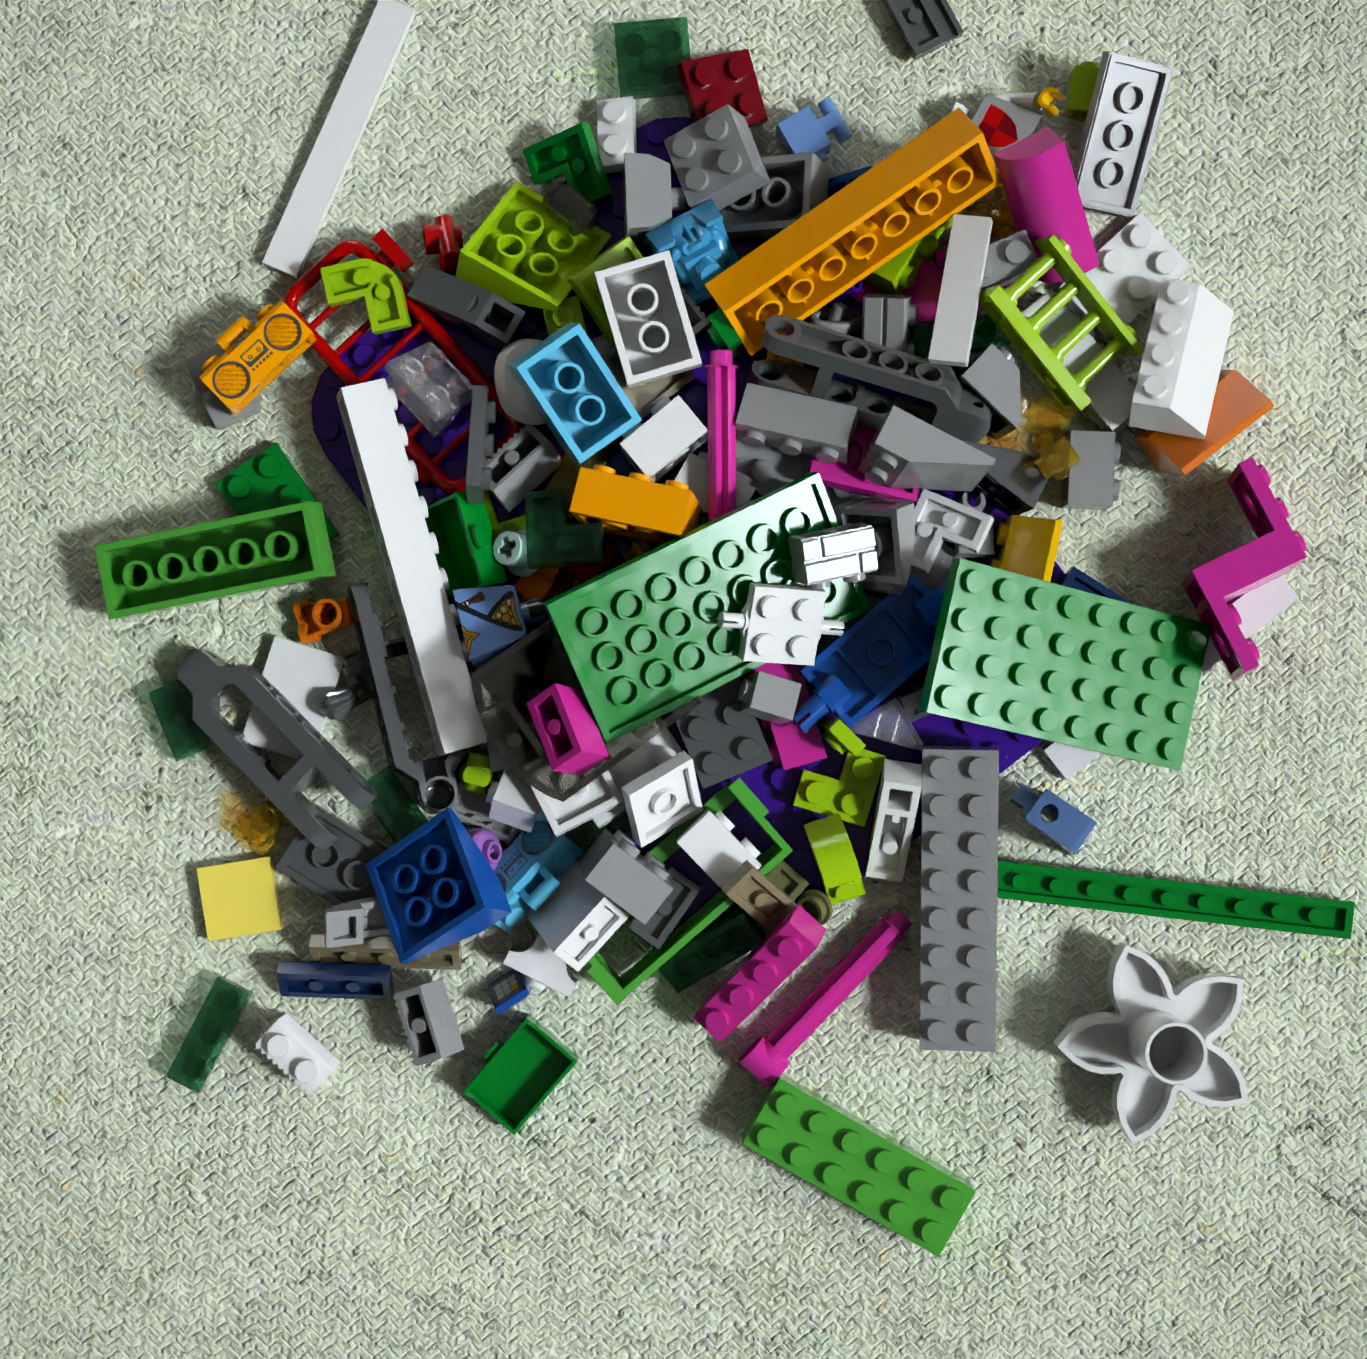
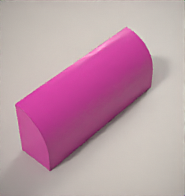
M1047 126L993 154L1017 231L1026 230L1037 257L1040 258L1043 254L1034 242L1040 237L1054 234L1068 244L1071 249V257L1084 273L1100 266L1064 140ZM1053 267L1038 279V281L1046 283L1063 282Z

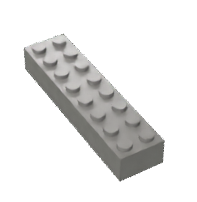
M922 746L920 1050L996 1052L999 749L995 746Z

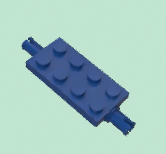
M913 573L908 578L906 587L901 594H889L819 654L815 658L814 666L807 665L799 672L812 687L814 693L794 713V724L808 714V717L797 726L804 734L828 712L834 713L850 729L930 660L947 580L937 589H929Z

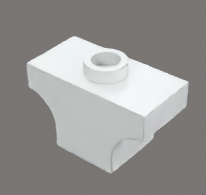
M538 934L535 942L526 948L512 946L503 962L504 965L526 975L524 980L528 984L541 990L548 986L568 997L571 996L578 981L571 973L569 965L552 952L540 934Z

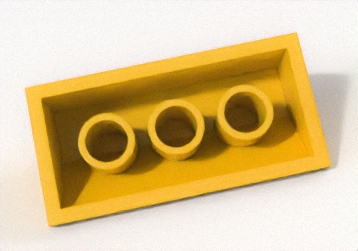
M1017 515L1010 516L1006 519V524L1000 523L995 544L1001 545L998 560L992 559L990 566L1050 582L1063 521Z

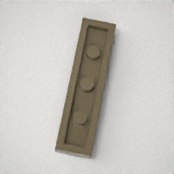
M324 934L310 935L309 951L313 963H375L391 965V968L461 970L462 967L460 941L402 964L399 962L391 936L364 938L363 944L326 948L324 945Z

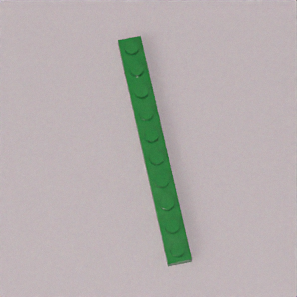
M998 860L997 898L1351 939L1355 902L1348 900Z

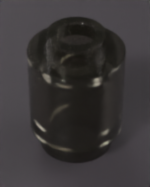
M561 181L556 182L549 188L542 200V205L547 208L546 213L573 236H578L581 233L586 235L597 224L598 217L596 214L598 207L571 184L565 185Z

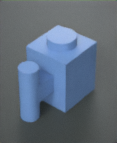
M830 97L818 103V107L824 115L819 120L808 105L777 123L775 135L787 155L813 152L825 162L828 159L826 155L829 154L832 144L827 136L828 134L834 132L840 143L847 141L853 136Z

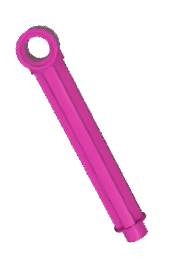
M731 350L710 351V365L704 367L707 370L708 522L736 509L735 370L738 369V366L733 365V352Z
M898 909L887 919L882 915V919L767 1038L764 1036L759 1037L742 1054L738 1063L763 1088L766 1089L779 1078L790 1064L788 1058L903 939L906 940L903 934L912 923Z

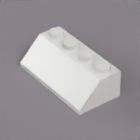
M1162 277L1132 399L1130 427L1205 440L1234 311L1200 283Z

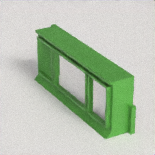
M739 777L734 782L730 780L702 804L703 811L677 826L655 845L649 853L663 863L681 847L676 839L707 809L715 815L719 810L723 811L735 799L774 842L773 845L756 858L762 865L758 870L766 875L793 850L764 818L769 811ZM721 889L669 934L659 950L653 948L621 977L598 951L588 961L592 966L587 969V972L617 1005L731 906L734 901ZM629 914L630 916L628 917V919L630 922H632V920L635 917Z

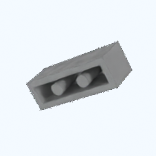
M747 383L735 422L737 438L754 447H762L763 445L777 447L780 451L789 455L804 453L815 455L818 460L825 463H836L837 461L847 463L858 424V407Z

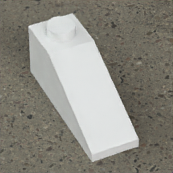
M884 759L865 877L897 882L903 881L922 789V764Z

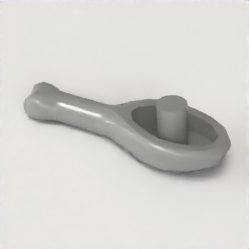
M834 302L832 308L819 309L808 317V321L811 324L847 335L862 330V313L848 310V306L841 302Z

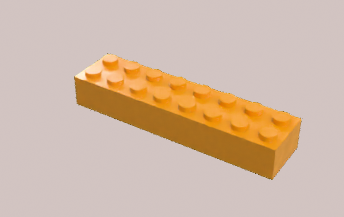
M957 108L704 284L718 309L722 310L741 338L743 346L750 356L764 348L761 343V334L769 317L784 315L803 321L952 218L954 214L959 213L1001 184L1000 176L983 132L960 108ZM778 331L776 332V333H778V334H780V335H783V334H784L783 332H778Z

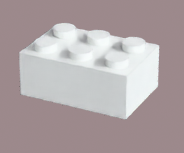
M669 250L595 272L628 388L702 366Z

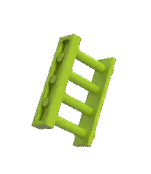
M1053 234L1040 237L1034 242L1043 254L1009 287L1001 288L998 285L983 289L980 293L979 304L1066 412L1082 411L1092 402L1085 393L1086 385L1119 353L1123 357L1140 356L1144 349L1138 342L1139 336L1136 331L1121 321L1071 257V249L1068 244ZM1053 267L1065 282V285L1031 317H1024L1016 307L1018 304L1017 299ZM1076 296L1088 313L1053 346L1047 345L1039 335L1041 333L1040 328ZM1098 324L1110 342L1075 375L1070 374L1062 364L1064 361L1063 356Z

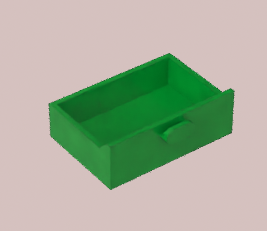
M466 490L453 492V495L427 506L429 516L425 518L428 531L434 532L438 542L439 553L435 554L439 569L444 568L449 581V589L445 590L448 602L455 601L453 590L498 586L508 582L503 564L499 563L493 554L495 536L484 499L483 504H468Z
M528 1014L502 1045L496 1041L482 1057L487 1063L470 1081L463 1093L477 1102L515 1135L578 1062L579 1057Z

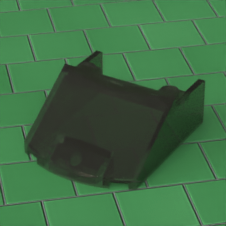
M547 620L472 673L474 700L480 720L500 756L529 785L560 802H565L697 709L703 702L698 695L665 720L658 717L607 744L604 742L609 757L579 776L552 770L526 704L554 683L579 689L550 620Z

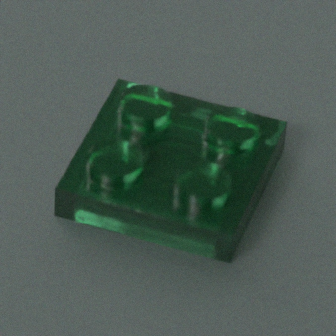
M687 17L614 23L620 97L633 96V99L685 95L677 66L682 61L691 60Z

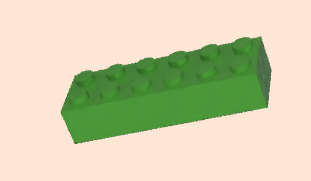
M307 501L94 546L109 620L130 618L336 576L322 502Z
M781 1074L768 1087L741 1134L742 1144L937 1257L940 1256L976 1192L970 1181L784 1074Z

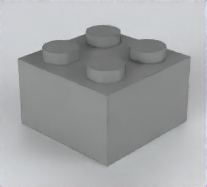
M729 104L663 140L687 203L691 208L712 198L718 210H721L770 183L745 117Z
M605 828L578 862L584 880L646 925L673 890L668 880L670 873L664 869L665 865L651 853L647 852L644 856L641 855L640 851L634 846L636 843L625 833L617 830L614 834Z

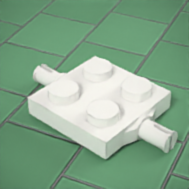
M750 583L747 602L742 609V613L721 611L718 616L721 618L718 619L719 628L739 629L741 642L738 657L743 661L814 666L817 645L821 635L842 636L844 633L841 630L844 629L843 620H825L823 617L826 591L823 589L809 590L808 587Z

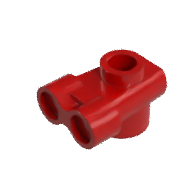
M440 215L435 218V224L423 225L426 255L439 254L440 270L456 276L460 254L459 248H463L461 226H453L451 216Z

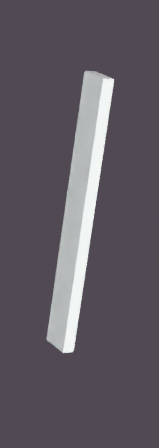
M378 0L262 261L264 265L299 279L416 15L414 8L395 0Z
M1281 576L1239 596L1230 604L1234 605L1241 617L1242 624L1239 625V628L1245 639H1247L1298 600L1299 596L1284 577ZM1210 638L1201 674L1221 660ZM1051 742L1042 749L1043 753L1066 780L1100 754L1099 752Z

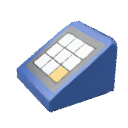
M512 969L488 985V992L497 1013L500 1012L501 1014L531 993L532 988L524 980L525 977L522 973Z

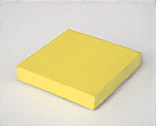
M272 856L196 868L208 942L283 929Z

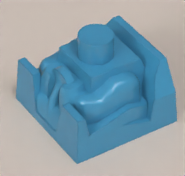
M712 198L645 234L654 255L670 251L678 282L681 283L682 289H686L685 294L690 295V300L695 301V305L711 297L704 284L739 261L723 224V217Z

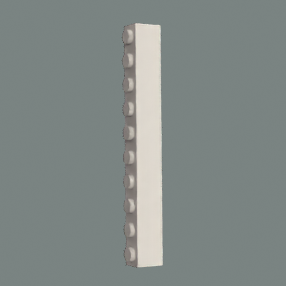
M385 378L341 387L336 395V399L437 755L442 756L487 742L488 718L484 712L480 713L476 700L480 698L479 686L476 678L469 676L466 662H469L470 659L464 640L459 641L456 626H459L458 612L455 605H449L445 591L449 589L448 577L444 568L439 569L435 556V554L439 553L438 542L434 532L428 531L425 518L429 516L427 503L423 496H418L415 482H418L417 468L413 460L408 461L404 447L408 446L407 433L404 425L398 424L394 410L398 409L396 394L393 388L387 387Z

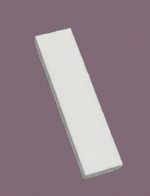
M953 215L928 357L929 362L932 364L968 367L993 224L991 217Z

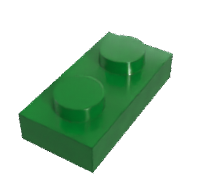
M719 308L710 314L708 320L711 327L707 329V332L718 350H731L733 357L744 350L742 340L722 310Z

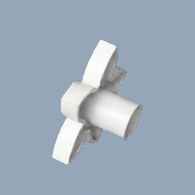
M1120 942L1110 961L1107 975L1108 993L1115 1011L1113 1013H1091L1078 1018L1067 1025L1052 1043L1068 1059L1087 1071L1098 1074H1116L1111 1089V1104L1115 1119L1126 1138L1132 1144H1135L1156 1132L1173 1111L1178 1091H1181L1198 1103L1211 1107H1231L1249 1103L1245 1080L1238 1065L1228 1053L1212 1043V1040L1227 1030L1236 1018L1242 1003L1244 979L1222 973L1198 974L1184 980L1172 989L1167 974L1156 961L1146 953Z

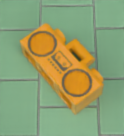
M282 300L276 306L273 303L265 306L256 316L258 322L254 326L241 315L215 340L225 353L221 357L218 354L212 356L201 368L204 373L198 378L235 416L316 341L314 333ZM248 332L250 335L233 349L231 346Z

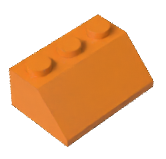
M1220 370L1205 440L1143 429L1134 438L1158 472L1185 476L1271 410L1274 404L1236 370Z

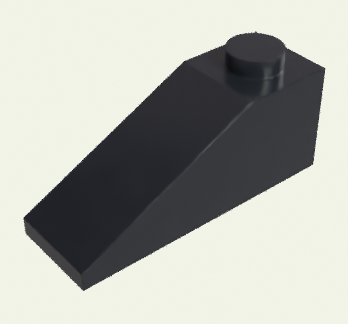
M961 440L996 459L992 468L976 485L975 489L983 493L986 498L1010 516H1018L1034 509L1051 475L1050 472L1040 465L1037 459L1021 451Z

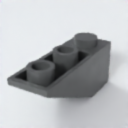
M426 264L407 295L411 300L500 352L511 343L526 313L491 291Z

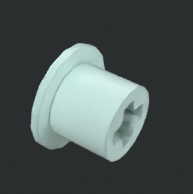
M525 528L516 532L505 531L496 538L493 554L495 559L499 563L505 564L514 575L521 577L531 576L539 570L544 561L545 543L542 536L535 530Z

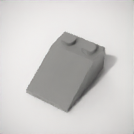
M813 152L761 157L770 183L719 210L723 217L722 221L728 237L769 240L828 198L829 166Z
M893 406L875 433L857 471L863 473L870 482L877 485H886L890 488L971 492L992 468L996 459L906 411Z

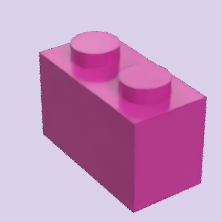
M554 683L526 703L553 771L581 776L609 757L597 724L585 703L580 689Z

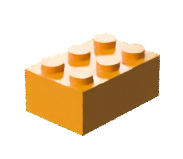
M593 465L592 469L580 467L569 512L586 529L662 545L697 528L703 508L692 490H688L689 486L685 483L667 480L666 485L651 482V477L641 473L630 472L629 477L616 475L615 470L610 467Z

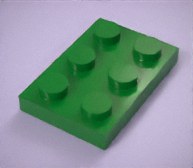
M277 442L215 483L237 516L307 501L318 502ZM323 510L330 542L339 536L340 533Z

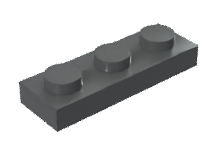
M473 385L466 472L468 504H483L484 490H491L492 468L486 467V456L493 457L494 434H488L489 423L495 424L496 401L489 400L488 386Z

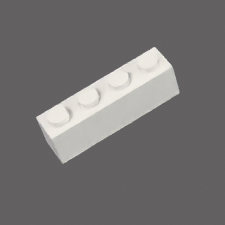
M1052 288L1022 312L1024 317H1031L1055 294ZM1070 302L1066 303L1040 328L1041 333L1039 335L1047 345L1053 346L1079 322L1071 312L1073 307ZM1093 329L1063 356L1064 361L1062 364L1070 374L1075 375L1102 350L1095 341L1097 336ZM1116 357L1086 385L1085 391L1092 402L1083 410L1101 431L1112 432L1130 417L1132 399L1137 383L1131 377L1127 379L1120 371V362Z

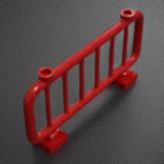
M383 228L372 238L380 247L376 252L365 243L353 239L338 243L289 288L283 302L314 333L316 341L310 347L345 386L366 382L423 328L443 350L396 393L397 402L447 356L454 361L467 378L409 432L406 431L408 446L404 447L406 453L416 463L418 479L424 485L432 481L443 492L450 494L466 490V474L460 479H450L438 467V464L469 436L470 425L433 459L429 457L413 437L472 383L474 385L488 386L489 400L496 401V410L502 414L510 425L509 434L494 447V453H497L498 448H503V443H508L509 438H514V433H519L520 428H524V424L506 414L498 399L494 383L425 307L407 297L409 290L402 282L408 312L418 323L358 378L339 356L371 327L370 320L368 319L336 350H333L315 329L339 306H328L309 324L298 311V301L322 279L320 268L338 264L347 255L353 254L360 259H371L390 269L396 265L403 273L415 263Z

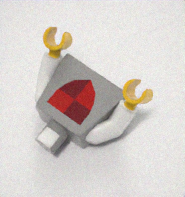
M1048 87L1041 93H996L993 96L985 95L977 111L957 101L951 112L960 108L983 132L998 171L993 154L1032 135L1043 115L1039 113L1042 109L1048 116H1057L1059 113L1058 108L1050 103L1057 99L1063 100L1064 97L1054 87ZM1001 183L996 186L1000 195L1007 197L1003 184Z

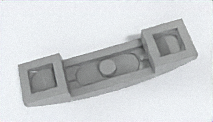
M377 896L342 903L324 910V945L326 948L363 944L364 938L390 935Z

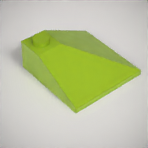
M515 182L460 251L455 277L491 291L510 303L558 311L573 291L567 280L596 259L608 244L612 235L524 185Z

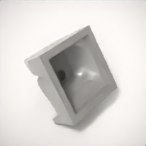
M624 153L622 170L625 237L630 236L635 245L649 244L645 234L670 221L672 211L685 210V195L682 187L671 188L670 163L650 154Z

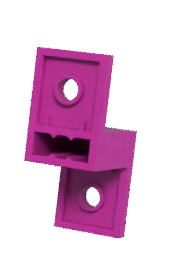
M1253 457L1239 463L1227 479V482L1257 539L1191 570L1181 583L1201 623L1212 625L1209 638L1233 682L1247 676L1259 666L1256 659L1260 658V654L1251 638L1245 639L1239 625L1242 624L1237 609L1233 604L1227 605V602L1293 571L1307 557L1304 553L1307 547L1302 535L1297 530L1293 531L1286 519L1289 517L1284 502L1279 497L1275 498L1268 486L1271 484L1268 472L1262 464L1257 465Z

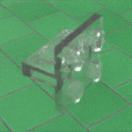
M427 342L388 361L384 367L390 374L386 379L387 387L393 388L396 397L434 437L446 429L461 408L472 403L473 385L432 342Z

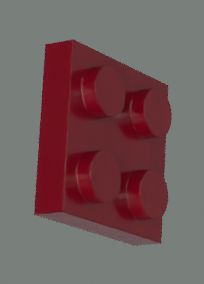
M749 49L682 61L677 66L692 123L697 122L727 104L745 117L748 127L763 125L768 121Z

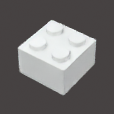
M679 395L672 401L669 397L661 400L651 409L653 415L643 425L640 422L621 435L624 438L620 443L622 454L638 473L651 477V482L654 483L688 457L690 452L693 453L707 441L708 430Z

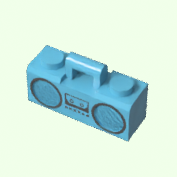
M542 811L538 814L531 833L523 831L504 851L494 870L500 879L512 913L495 923V925L508 933L522 921L531 908L536 911L561 884L558 878L573 865L574 861L584 851L567 832L556 837Z

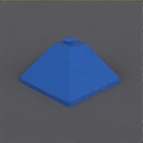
M446 808L365 864L399 962L402 964L478 934L512 913L500 879L453 809Z

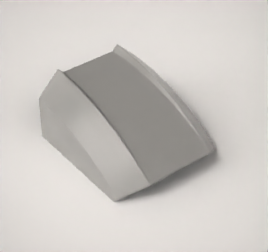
M870 497L850 500L834 506L839 526L861 522L872 525L874 528L876 543L874 548L877 552L878 569L877 571L865 573L866 579L860 581L865 592L901 594L908 581L913 557L915 536L914 502L911 499Z

